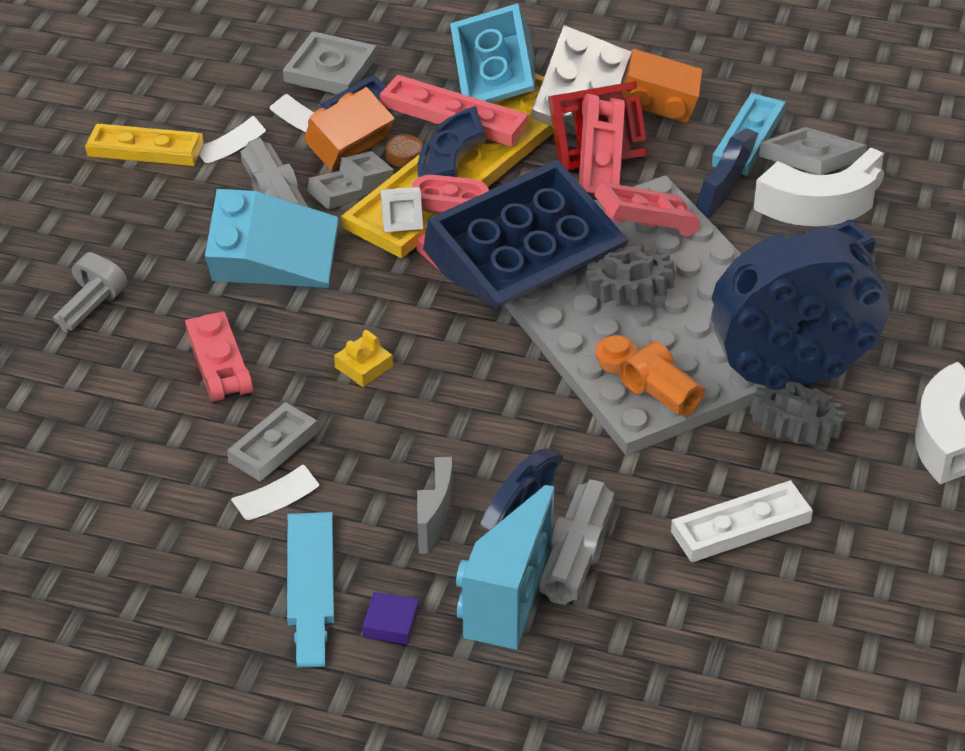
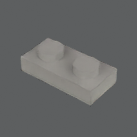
M285 402L227 450L228 463L261 482L318 433L317 420Z

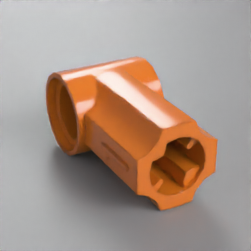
M652 341L622 360L618 365L620 379L631 392L641 394L647 391L677 415H682L685 418L696 411L699 403L704 399L705 387L675 366L674 359L669 350L658 341Z

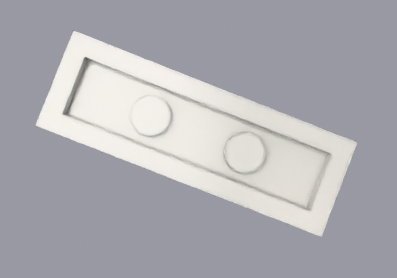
M790 480L672 519L671 533L692 563L810 523L813 510Z

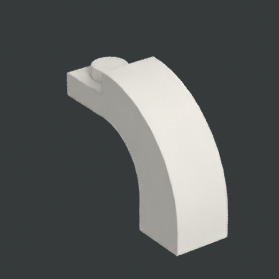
M870 148L849 168L829 175H814L801 172L777 161L756 181L754 210L773 219L802 226L836 225L849 219L858 218L873 207L875 190L878 189L884 178V170H882L884 153Z
M959 362L941 370L926 386L922 395L915 432V443L919 457L926 469L939 484L965 475V420L963 418L965 417V368Z

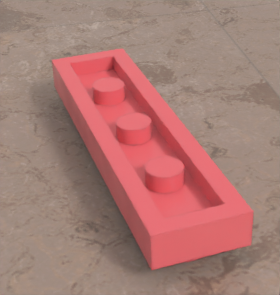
M397 75L380 93V102L385 108L427 120L434 124H441L452 115L476 106L485 138L511 147L528 127V114L401 75Z

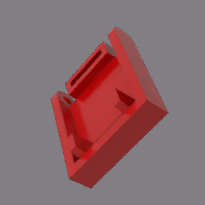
M636 81L547 96L557 157L567 170L580 168L583 129L582 104L586 94L598 95L599 100L610 101L611 98L624 100L621 160L648 155L647 148L638 147L631 150L630 144L646 140L640 97L623 98L622 91L637 89ZM572 112L578 148L568 150L562 113ZM599 115L598 121H609L607 116Z

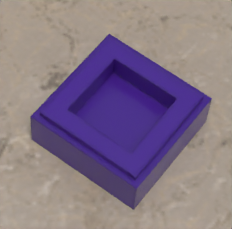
M373 592L362 626L363 638L408 645L419 611V599Z

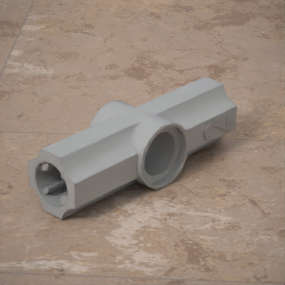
M261 138L248 141L247 146L240 151L241 162L251 177L253 191L308 207L298 190V183L291 165L282 164L271 143H265Z
M589 479L587 483L578 485L566 516H560L556 522L551 540L550 556L540 578L539 591L544 593L551 602L566 605L569 601L577 600L590 565L596 566L599 561L604 543L605 526L613 508L615 493L610 491L603 482Z

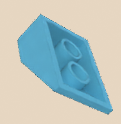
M518 3L450 23L461 94L493 103L535 90V56L529 27Z
M217 189L205 252V259L212 281L329 288L339 219L337 216L257 191Z
M543 486L476 541L469 560H461L456 576V587L462 588L457 606V617L463 619V638L510 649H518L540 586V578L550 556L554 519L553 486Z

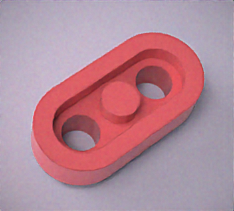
M424 175L417 178L412 184V187H420L422 210L426 212L442 213L489 191L487 185L482 181L441 175Z

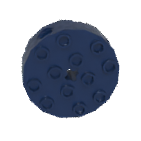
M829 227L808 228L807 234H797L786 239L783 233L760 241L734 259L716 282L711 298L714 304L711 313L713 328L729 366L746 381L767 386L771 390L785 387L786 382H798L804 386L827 377L835 378L842 375L847 370L848 365L861 358L867 350L877 345L890 312L887 286L869 252L853 235Z

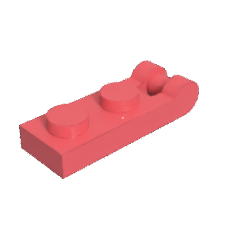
M586 94L582 104L583 129L579 184L591 198H596L594 194L601 182L620 185L625 103L622 99L611 98L610 101L599 100L598 95ZM599 115L607 116L609 121H598Z
M605 182L600 183L594 194L605 208V214L617 222L623 223L627 220L639 222L648 227H656L658 225L676 228L684 237L693 235L700 227V220L692 211L687 210V204L678 195Z
M225 312L185 320L186 333L211 402L224 400V395L239 392L240 396L253 393L249 371L244 365Z

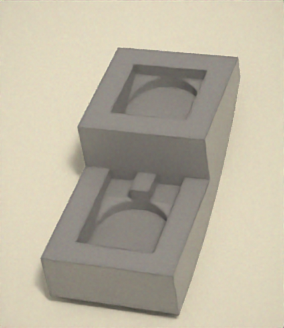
M372 151L344 157L341 159L340 171L309 178L307 192L330 210L353 202L375 190L393 175L394 169Z
M434 457L435 490H417L419 554L429 553L441 536L448 521L453 499L452 457Z

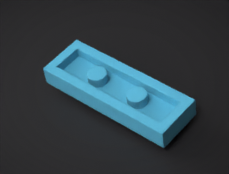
M751 93L713 153L712 166L716 167L721 160L730 137L748 128L759 133L751 155L741 173L748 176L759 157L760 142L770 139L785 113L786 102Z

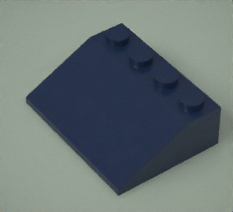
M557 159L429 218L423 250L446 278L497 309L607 255L609 252L626 246L628 239Z

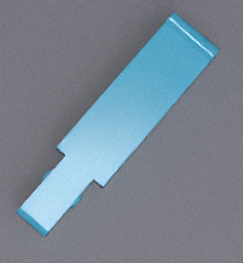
M332 512L288 514L287 622L288 626L296 625L294 643L296 644L297 668L325 667V642H328L325 624L334 623Z

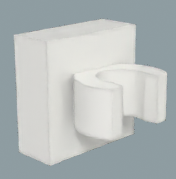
M420 187L380 190L384 232L423 229Z

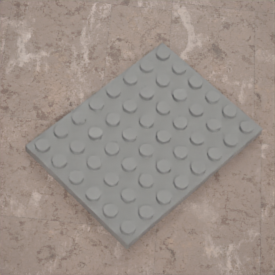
M666 175L636 185L634 188L680 196L687 204V210L692 211L700 220V227L696 233L689 237H684L676 228L658 225L656 227H648L639 222L626 220L621 223L611 219L628 239L627 246L644 245L645 251L658 248L659 255L668 253L670 261H674V288L667 289L665 297L655 295L654 302L652 303L646 300H639L638 306H616V300L602 303L601 296L593 298L591 290H587V265L504 305L626 456L749 407L752 404L757 388L765 389L766 387L746 381L729 366L711 320L714 306L711 298L715 284L734 259L739 257L741 253ZM598 199L594 200L598 204V206L604 211L605 208L598 201ZM622 247L615 251H622ZM613 335L630 339L635 343L637 351L652 341L662 343L671 353L675 366L705 387L704 399L699 403L696 411L685 418L674 413L647 391L641 394L631 392L623 384L619 374L606 372L600 367L595 357L597 343L601 339Z

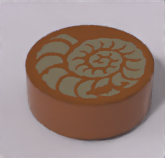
M408 134L390 138L386 143L387 161L393 166L403 168L420 154L423 147L422 141Z

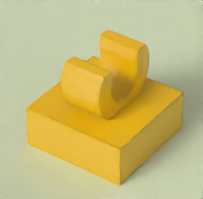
M365 330L362 337L355 342L348 341L346 347L334 355L335 368L364 387L393 367V355L380 346L378 337Z

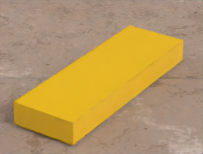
M96 124L85 148L89 157L194 166L204 141L203 134L196 132Z

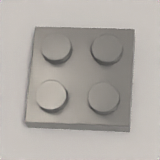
M312 31L283 69L284 82L338 95L361 81L377 58V45Z
M804 127L760 142L759 157L772 160L774 164L779 161L792 168L804 170L805 173L827 175V173L837 169L849 168V165L853 164L866 152L867 145Z

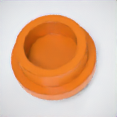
M619 335L608 336L597 343L595 357L604 371L618 374L619 363L635 353L637 347L633 341Z

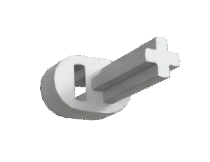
M87 252L72 266L73 277L83 288L53 316L54 322L60 325L63 332L73 331L104 299L113 300L128 285L126 275L116 264L95 253Z

